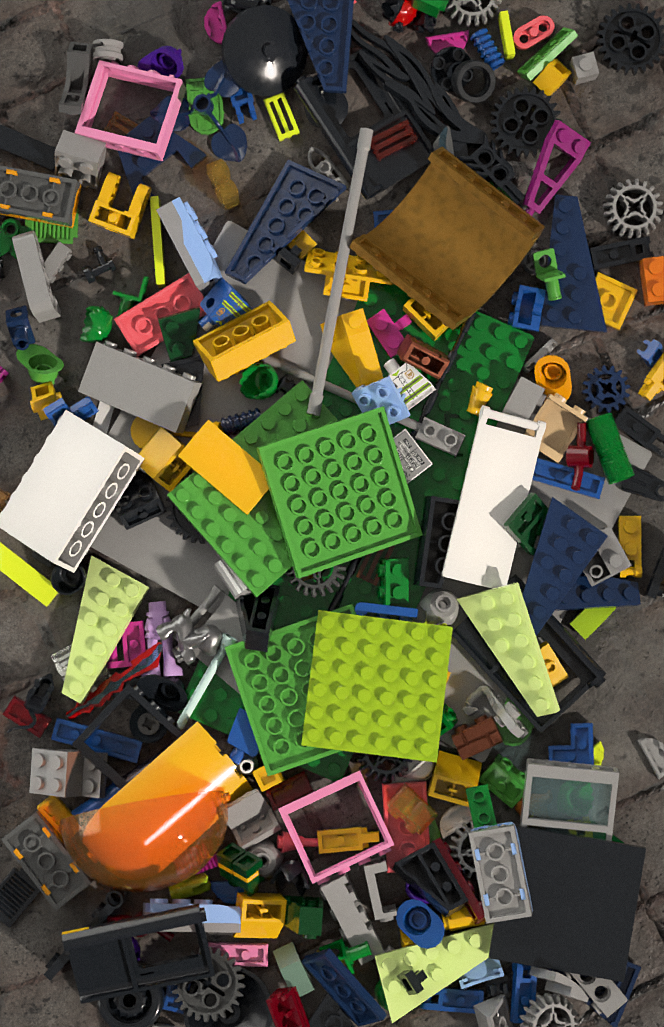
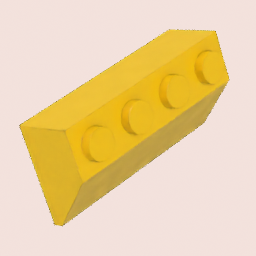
M268 301L193 340V344L209 372L219 382L242 369L248 368L253 363L267 358L270 354L286 348L289 344L295 342L296 339L289 319L271 301Z

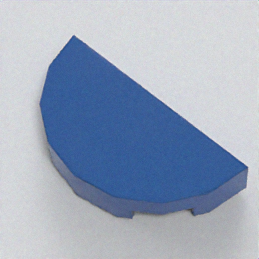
M228 880L210 881L212 891L225 903L235 904L237 892H244V889L240 886L233 887L229 885Z

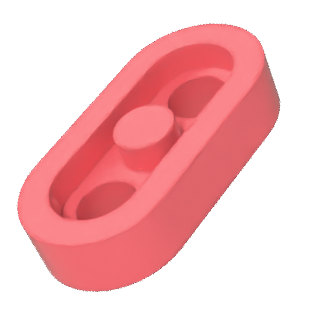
M543 15L519 27L513 35L514 46L524 51L548 39L554 31L553 20ZM540 26H545V27H546V31H545V32H541V31L539 30V27H540ZM520 37H526L528 41L522 43Z

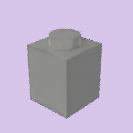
M594 52L572 57L569 63L575 85L596 80L599 74Z

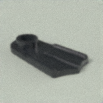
M632 465L631 467H633L635 475L622 481L621 490L663 502L664 495H659L658 489L660 487L664 488V481Z

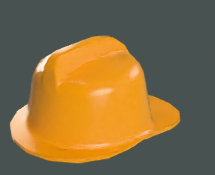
M548 355L539 359L535 365V381L537 385L545 389L543 393L547 395L545 400L549 394L554 396L556 393L568 400L572 391L568 363L556 355Z

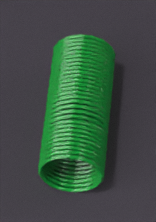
M606 413L586 421L587 430L609 485L635 475L628 459L629 457H627V452H625V447H623L624 444L621 440L622 438H620L621 436L617 430L618 428L612 413Z

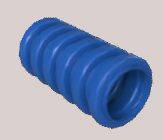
M482 28L472 34L470 40L475 42L473 44L474 47H478L477 52L481 53V59H484V62L492 70H495L504 64L505 59L501 58V52L497 51L498 47L494 46V40H491V35L487 34V28Z

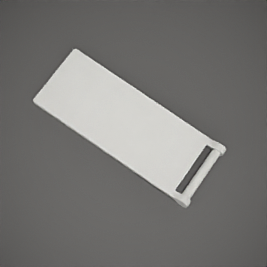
M484 405L480 408L476 434L442 571L443 577L491 589L507 585L517 541L503 525L529 495L541 440L546 429V422L540 420L535 422L494 411ZM488 418L534 430L535 435L532 437L487 425L486 422Z

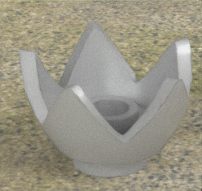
M433 589L419 603L421 608L426 611L428 624L439 625L445 623L452 625L457 618L459 602L456 596L447 589ZM439 602H444L446 608H441Z
M269 838L260 841L246 850V852L248 851L259 858L265 857L267 859V863L258 869L259 875L265 879L273 877L284 858V855L275 848Z

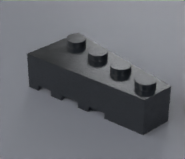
M436 496L425 497L421 526L422 536H420L413 585L441 589L445 577L442 576V571L459 500Z

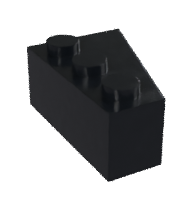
M272 584L257 598L253 594H249L246 596L241 595L238 599H235L245 649L268 652L279 605V585Z
M434 842L395 862L392 870L443 916L448 917L464 908L468 903L467 897Z

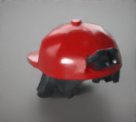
M385 0L381 4V8L384 11L382 16L389 21L388 24L392 26L393 31L397 33L403 32V27L408 25L417 16V9L413 8L414 0Z

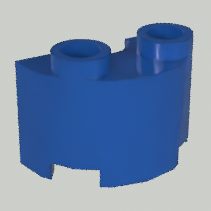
M520 285L518 292L513 291L511 305H515L514 312L509 313L507 325L513 328L538 332L546 290Z

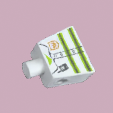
M392 358L383 366L390 374L389 376L396 389L402 387L400 395L405 393L404 403L408 410L436 390L430 381L407 363L400 367L397 361Z

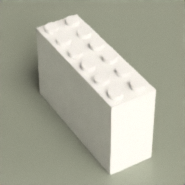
M65 410L63 415L59 417L52 433L46 438L44 446L35 456L31 467L23 475L16 491L10 496L8 504L0 512V528L52 563L74 573L145 458Z

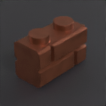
M409 334L406 335L397 350V354L402 361L438 380L450 362L445 353L421 340H417Z
M484 714L475 718V723L468 727L465 723L454 728L455 733H452L451 737L462 760L503 742V737L493 716L487 717Z

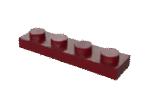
M440 837L432 842L436 844L467 897L468 903L465 908L475 925L485 919L482 901L476 899L473 894L475 893L473 885L470 881L465 880L462 875L463 869L458 861L454 862L451 857L452 851L447 842H443Z

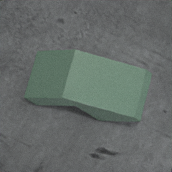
M291 942L274 950L273 954L287 986H296L299 997L314 991L309 974L301 962L295 944Z

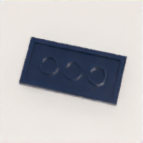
M330 948L307 955L302 959V964L358 1027L382 1021L388 1015Z

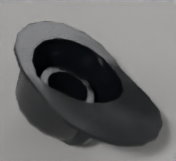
M150 674L141 677L137 682V687L145 693L143 697L148 702L153 700L165 710L178 712L187 705L188 698L184 684L176 676L162 677Z

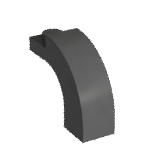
M70 42L67 50L66 81L59 102V112L66 113L67 115H81L90 89L93 44Z

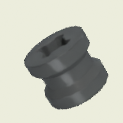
M539 250L529 251L523 259V268L529 274H536L535 267L532 266L534 265L532 253ZM545 255L541 256L539 259V264L541 267L545 266Z

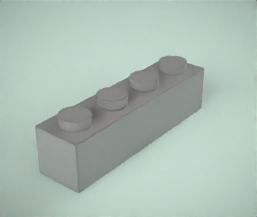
M58 242L44 262L49 283L55 281V275L62 271L64 268L63 264L72 256L71 249L61 242Z

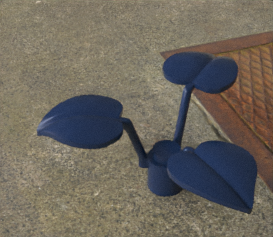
M221 60L208 70L204 79L205 87L210 91H214V93L197 95L193 100L190 110L188 101L183 97L173 132L186 129L190 124L188 115L197 110L201 115H208L221 131L216 133L211 141L214 154L226 161L241 162L247 152L245 132L236 124H229L223 129L212 114L214 104L211 98L216 97L218 93L220 96L228 98L235 95L240 89L228 76ZM172 95L165 97L150 111L151 117L162 125Z

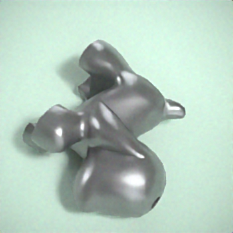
M187 608L183 614L174 617L172 621L162 623L156 628L162 641L168 639L175 631L178 645L172 649V652L178 663L185 661L188 665L196 659L193 649L199 648L207 656H214L217 654V649L222 639L221 630L213 624H206L198 629H194L190 619V608Z

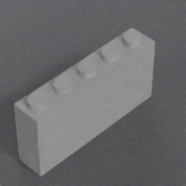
M112 341L96 342L78 392L172 432L183 433L202 384L195 381L196 376L186 372L183 375L176 373V368L164 364L163 367L156 364L157 360L144 356L143 359L137 357V352L131 349L124 348V351L117 348L118 344Z

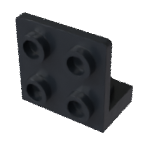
M140 467L115 506L118 517L126 530L167 512L152 478Z

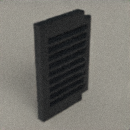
M14 867L0 883V921L9 928L40 892L23 868L19 871Z

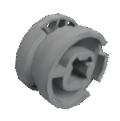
M113 39L94 40L93 49H95V52L92 53V60L95 61L96 59L97 63L99 60L122 63L123 55L121 54V49L124 47L123 42Z

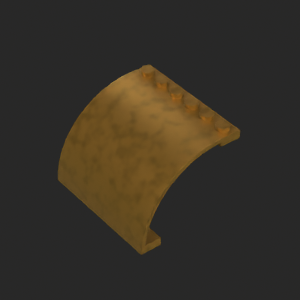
M442 146L431 152L428 158L431 162L402 202L372 231L354 239L349 248L371 264L375 270L386 276L391 283L406 292L410 298L421 304L426 311L441 320L445 326L453 330L479 310L502 286L527 255L545 226Z

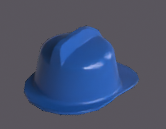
M414 899L407 900L400 905L396 916L397 924L416 945L429 949L441 943L445 932L444 924L428 905Z

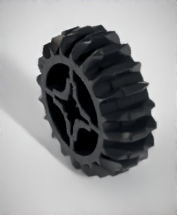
M354 752V754H360V758H356L355 762L359 763L362 761L363 763L359 770L367 769L366 777L371 776L373 773V781H377L380 777L382 783L387 781V776L391 782L395 781V775L399 778L402 777L403 773L401 770L405 772L409 770L405 762L411 763L413 761L412 759L374 755L371 763L368 754ZM383 761L395 765L388 771L377 768Z

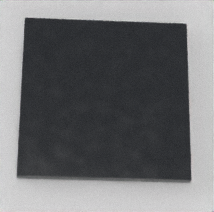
M515 825L533 912L530 917L494 922L488 958L624 982L646 847Z

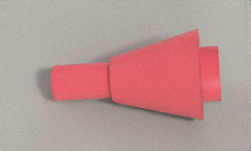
M282 831L281 835H277V849H281V853L297 850L289 832ZM299 836L303 847H318V838Z

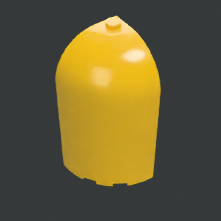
M196 722L97 811L83 834V844L89 851L86 855L94 864L99 862L105 870L120 879L137 881L153 877L170 865L221 818L219 810L251 791L252 787L242 774L239 775L235 769L237 766L226 753L223 756L219 753L221 750L216 745L217 742Z

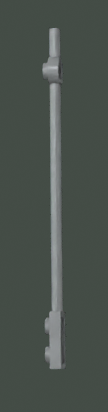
M269 355L267 358L260 360L308 383H314L315 375ZM325 380L324 390L357 404L351 394L352 392ZM408 417L397 421V423L417 431L415 439L455 457L465 438L464 434L424 417L422 423Z

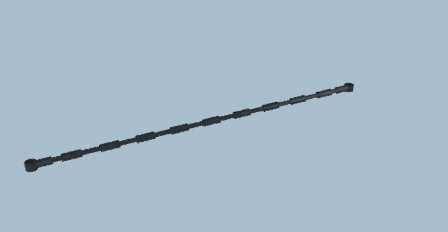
M474 313L462 323L457 340L447 355L450 360L449 365L441 378L437 380L434 386L436 390L428 395L422 408L423 412L418 420L419 423H422L424 417L430 414L439 395L438 391L446 374H449L457 357L458 348L465 333H468L477 313ZM412 430L410 435L417 442L418 439H415L417 431ZM362 557L350 561L346 570L347 574L339 591H336L327 611L330 612L339 608L344 597L343 593L352 574H355Z

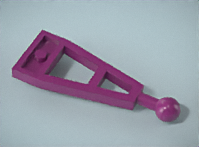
M555 120L544 140L523 201V205L527 207L525 211L533 216L534 212L541 213L579 165L591 144L590 141L559 120ZM553 146L571 157L554 180L544 175ZM540 183H543L548 188L539 200L534 203Z

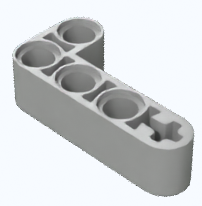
M32 230L13 236L12 241L33 316L39 323L61 317L59 304L52 294L35 231Z

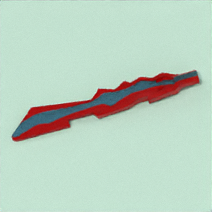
M161 642L156 643L130 661L132 666L121 674L115 672L96 691H90L83 705L77 702L76 706L66 713L67 717L72 720L82 713H90L94 707H101L106 700L110 701L114 693L121 692L124 689L125 682L157 668L163 644Z

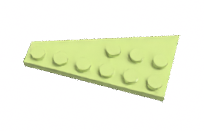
M92 555L62 689L64 695L82 705L149 590L148 586Z
M519 583L457 598V601L535 715L539 717L560 711Z
M494 922L446 935L441 943L433 948H421L414 944L374 955L391 1022L394 1023L489 957ZM423 969L428 977L421 982L424 990L416 995H408L397 975L405 970H413L415 972Z

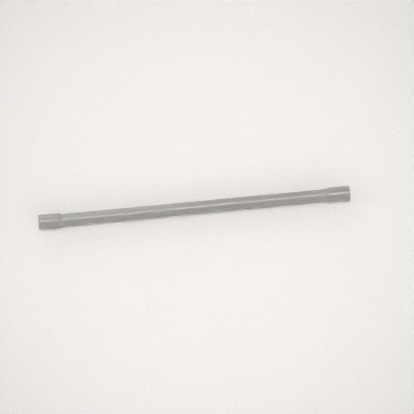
M360 128L356 160L313 388L307 408V414L320 416L323 402V390L350 252L349 246L352 241L367 156L373 136V130L369 128Z

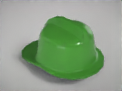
M29 344L27 349L17 350L16 353L18 361L28 369L30 378L37 383L52 381L54 385L59 371L64 367V363L60 358L40 345Z

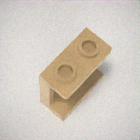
M558 393L554 396L549 394L533 420L535 422L538 420L546 422V429L539 451L557 463L560 462L568 446L577 435V422H586L588 419L584 416L586 412L576 405L573 408L566 404L567 399ZM526 429L524 435L534 437L535 431Z

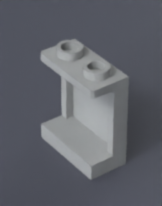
M385 856L372 858L371 861L363 864L374 917L375 920L380 919V922L391 921L394 919L393 916H397L395 904L382 906L375 873L388 871Z

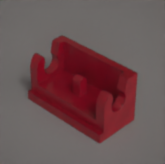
M296 986L278 988L266 999L275 1027H310Z

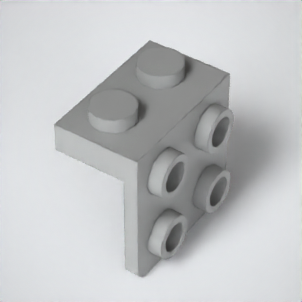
M258 789L245 793L219 810L221 817L233 831L239 846L245 850L282 829L272 808Z

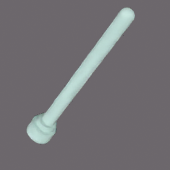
M222 633L217 654L212 659L177 721L178 725L176 728L178 730H182L225 657L226 651L224 647L238 643V640L231 635Z

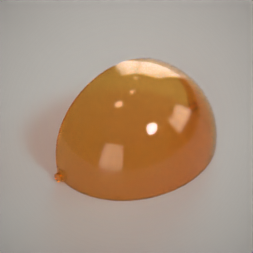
M203 791L110 806L64 818L59 821L60 826L58 829L66 850L74 863L94 881L109 888L125 892L143 893L159 891L188 880L204 868L214 857L223 842L227 830V802L230 801V794L224 791Z

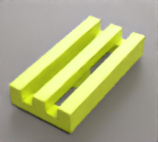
M508 10L501 11L498 16V24L504 58L506 61L513 60L516 53Z
M284 92L263 99L279 142L285 138H291L293 135L300 134ZM281 98L293 127L291 131H289L277 99ZM272 101L284 128V134L281 133L269 104Z

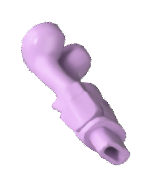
M166 601L148 603L149 612L146 613L148 617L144 627L148 649L158 643V640H161L156 631L157 626L171 621L168 616L169 611H166ZM173 633L168 639L162 641L163 677L184 676L183 669L176 664L174 653L172 652ZM158 647L148 657L147 667L159 656ZM160 664L157 668L142 674L141 677L150 674L161 676Z

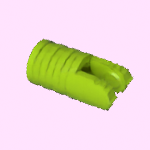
M200 873L180 881L168 882V887L172 899H183L210 890L211 883H209L208 876L205 873Z

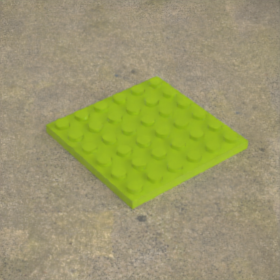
M318 610L301 745L437 763L453 627Z

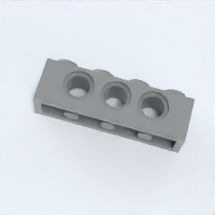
M564 972L568 978H575L579 983L578 986L581 987L587 996L591 997L594 1001L591 1005L599 1015L604 1013L608 1018L628 1001L612 980L591 976L581 978L580 974ZM598 986L606 988L603 995H595L594 992Z

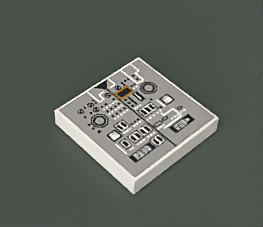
M406 429L394 437L408 484L429 468L432 462Z

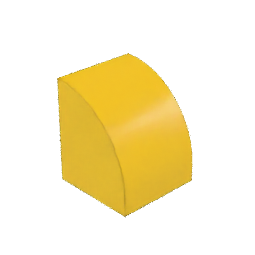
M556 58L543 69L533 83L541 91L544 90L546 96H550L568 79L572 72Z

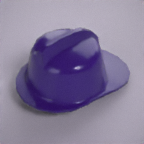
M162 46L144 56L139 61L137 67L143 71L155 70L161 75H174L175 78H178L184 70L181 56L182 50H177L172 46Z

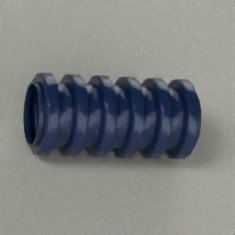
M255 408V411L250 409L248 413L241 412V415L236 413L233 417L231 415L226 419L222 417L221 425L223 432L229 436L230 433L235 435L237 431H243L261 415L260 410Z

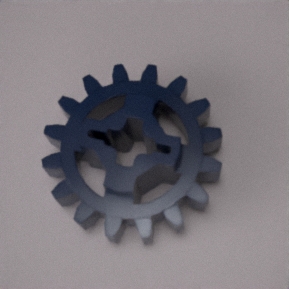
M603 365L601 366V371L594 368V375L590 373L586 375L589 381L582 382V385L587 388L581 391V393L587 394L588 397L584 402L590 401L592 403L590 409L596 406L598 407V413H601L603 409H605L606 413H610L611 408L615 411L619 410L618 404L622 406L626 404L623 398L630 396V394L625 392V390L630 388V385H625L624 383L628 377L621 378L622 370L614 372V366L607 370L606 366ZM601 375L611 376L607 380H602L601 378H598ZM617 382L620 386V393L616 390ZM608 385L610 393L603 394V387ZM592 386L595 388L596 391L595 397L592 394ZM604 399L613 401L611 404H603L601 402Z

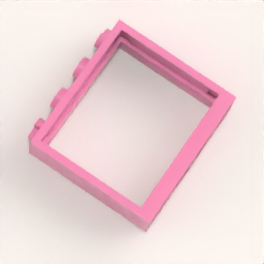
M99 60L75 134L105 142L106 148L163 161L186 87L183 81L175 78L174 75L164 76L155 70L143 71L134 65L126 67L119 65L115 61L105 62ZM108 77L173 92L156 144L91 128Z
M360 770L278 809L312 884L315 882L318 885L331 880L329 876L336 872L338 875H342L350 871L349 866L357 862L361 866L371 861L370 856L376 853L382 856L392 851L390 847L394 843ZM357 782L384 841L315 873L288 814Z

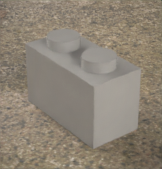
M521 376L502 413L533 421L536 416L533 414L535 407H541L547 396L543 394L545 389Z

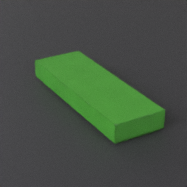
M563 27L517 71L519 76L531 81L577 38L578 34L573 29Z

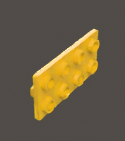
M314 248L307 253L304 271L326 275L323 295L330 296L338 252H326L321 248ZM349 255L341 298L367 302L370 282L392 285L386 276L375 270L366 260L358 255Z

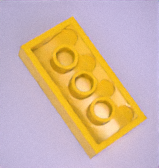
M210 420L201 427L178 455L182 461L246 515L250 513L269 491L262 465Z

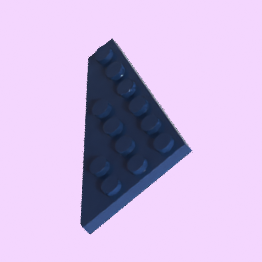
M287 0L324 92L346 94L354 0Z

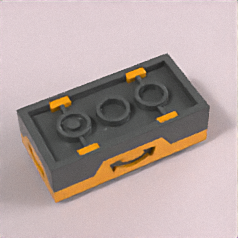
M0 165V215L73 228L82 185L76 179Z
M39 810L1 839L55 911L94 881L93 876L70 846Z

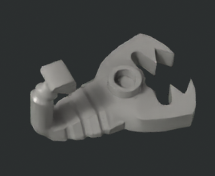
M488 685L479 686L466 698L465 707L462 710L467 716H473L479 711L477 707H473V703L486 694L496 714L494 719L502 728L506 725L512 734L517 738L521 737V739L529 733L525 725L518 719L521 715L519 710L510 701L504 704Z

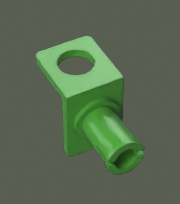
M549 248L533 252L536 277L545 282L548 300L561 299L562 295L558 279L565 278L566 276L565 273L557 268L554 249ZM543 255H548L551 259L547 267H541L539 264V259Z

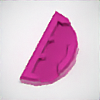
M221 1L213 4L204 17V27L208 37L222 45L223 36L227 29Z
M469 30L425 37L428 47L435 54L446 47L464 49L469 39Z

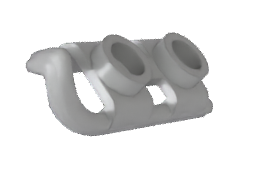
M311 147L308 151V163L311 169L346 185V188L350 191V184L328 155L318 148ZM313 152L320 154L325 159L316 167L312 162ZM333 170L337 174L338 178H335V176L332 174Z

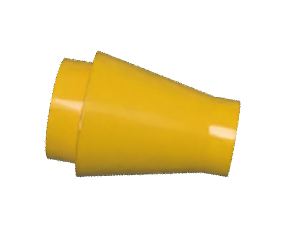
M477 381L475 386H472L469 405L466 411L479 416L480 408L482 405L485 406L493 395L491 393L493 388Z

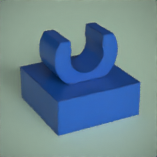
M655 339L652 342L644 340L643 343L647 346V349L644 352L638 349L637 353L647 366L653 368L663 354L664 347Z

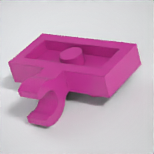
M385 309L368 319L367 323L389 357L392 358L397 355V350L405 339L400 331L410 325L412 320L406 314L394 323Z

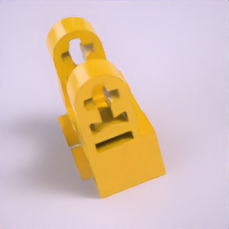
M109 172L88 221L96 226L135 239L152 188L140 183L129 210L122 212L112 207L120 185L121 176Z

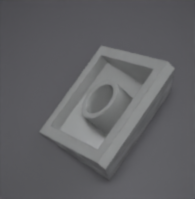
M500 994L473 1006L478 1027H514L510 1021V1010L505 994Z

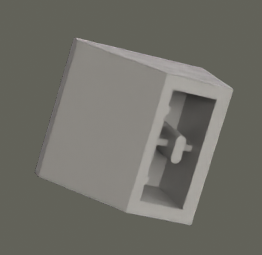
M63 130L55 149V176L76 179L83 187L97 189L106 156V143Z
M611 526L601 530L608 537L583 570L591 586L632 566Z

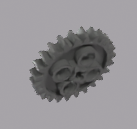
M209 947L215 976L203 979L211 980V984L225 992V996H221L212 989L206 988L198 980L174 984L177 986V989L173 990L172 993L179 994L175 1002H183L180 1010L183 1011L188 1008L187 1016L190 1017L195 1013V1020L199 1021L203 1015L204 1022H208L209 1017L212 1016V1019L216 1022L218 1014L226 1018V1010L231 1013L234 1012L231 1007L232 1004L239 1006L236 997H243L239 989L245 987L244 984L239 983V980L245 977L244 975L237 974L242 968L241 966H233L236 962L235 958L228 961L230 955L228 952L221 956L220 948L214 954L212 947ZM222 975H228L229 983L225 987H220L218 983ZM196 982L198 984L197 992L189 994L187 990L188 985ZM215 994L217 1002L214 1006L209 1007L206 1004V999L209 995Z

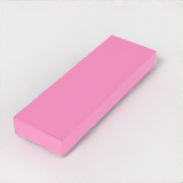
M208 942L214 954L220 948L221 956L226 952L230 954L228 961L235 958L236 962L233 966L268 967V943Z

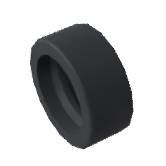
M467 60L460 63L455 68L451 79L452 89L456 96L465 102L472 103L485 101L491 96L496 82L492 68L485 62L477 60ZM471 68L481 70L485 78L482 91L475 95L468 94L462 87V77Z

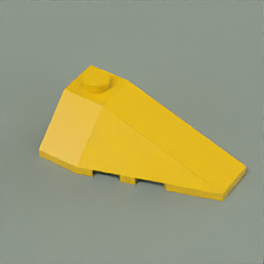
M363 308L337 316L331 352L357 388L361 385L367 386L383 379ZM325 322L322 323V324H320L321 329H322V333H323V330H324V324H325Z

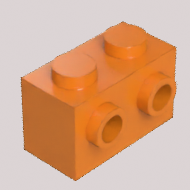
M664 256L644 258L639 262L644 306L664 304Z

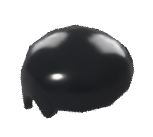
M79 564L74 573L57 565L52 570L50 581L52 587L59 594L68 596L79 591L85 585L87 574L81 564Z

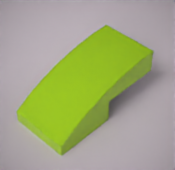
M616 607L583 609L569 624L586 640L611 615Z

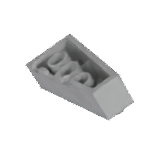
M336 873L330 876L331 880L322 883L319 891L324 901H328L331 907L329 911L334 921L338 920L341 926L339 931L344 941L348 940L351 947L368 941L372 955L358 959L360 964L363 965L375 959L374 955L385 953V949L347 873L342 875Z

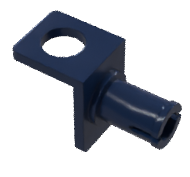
M27 306L6 310V325L14 347L18 350L27 349L29 344L35 343V337L28 319ZM15 313H22L20 316L11 317Z

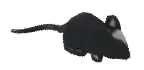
M52 673L35 679L33 688L27 693L24 707L32 717V723L26 726L12 727L7 733L13 730L30 729L36 724L37 718L35 714H42L48 701H51V693L55 688Z

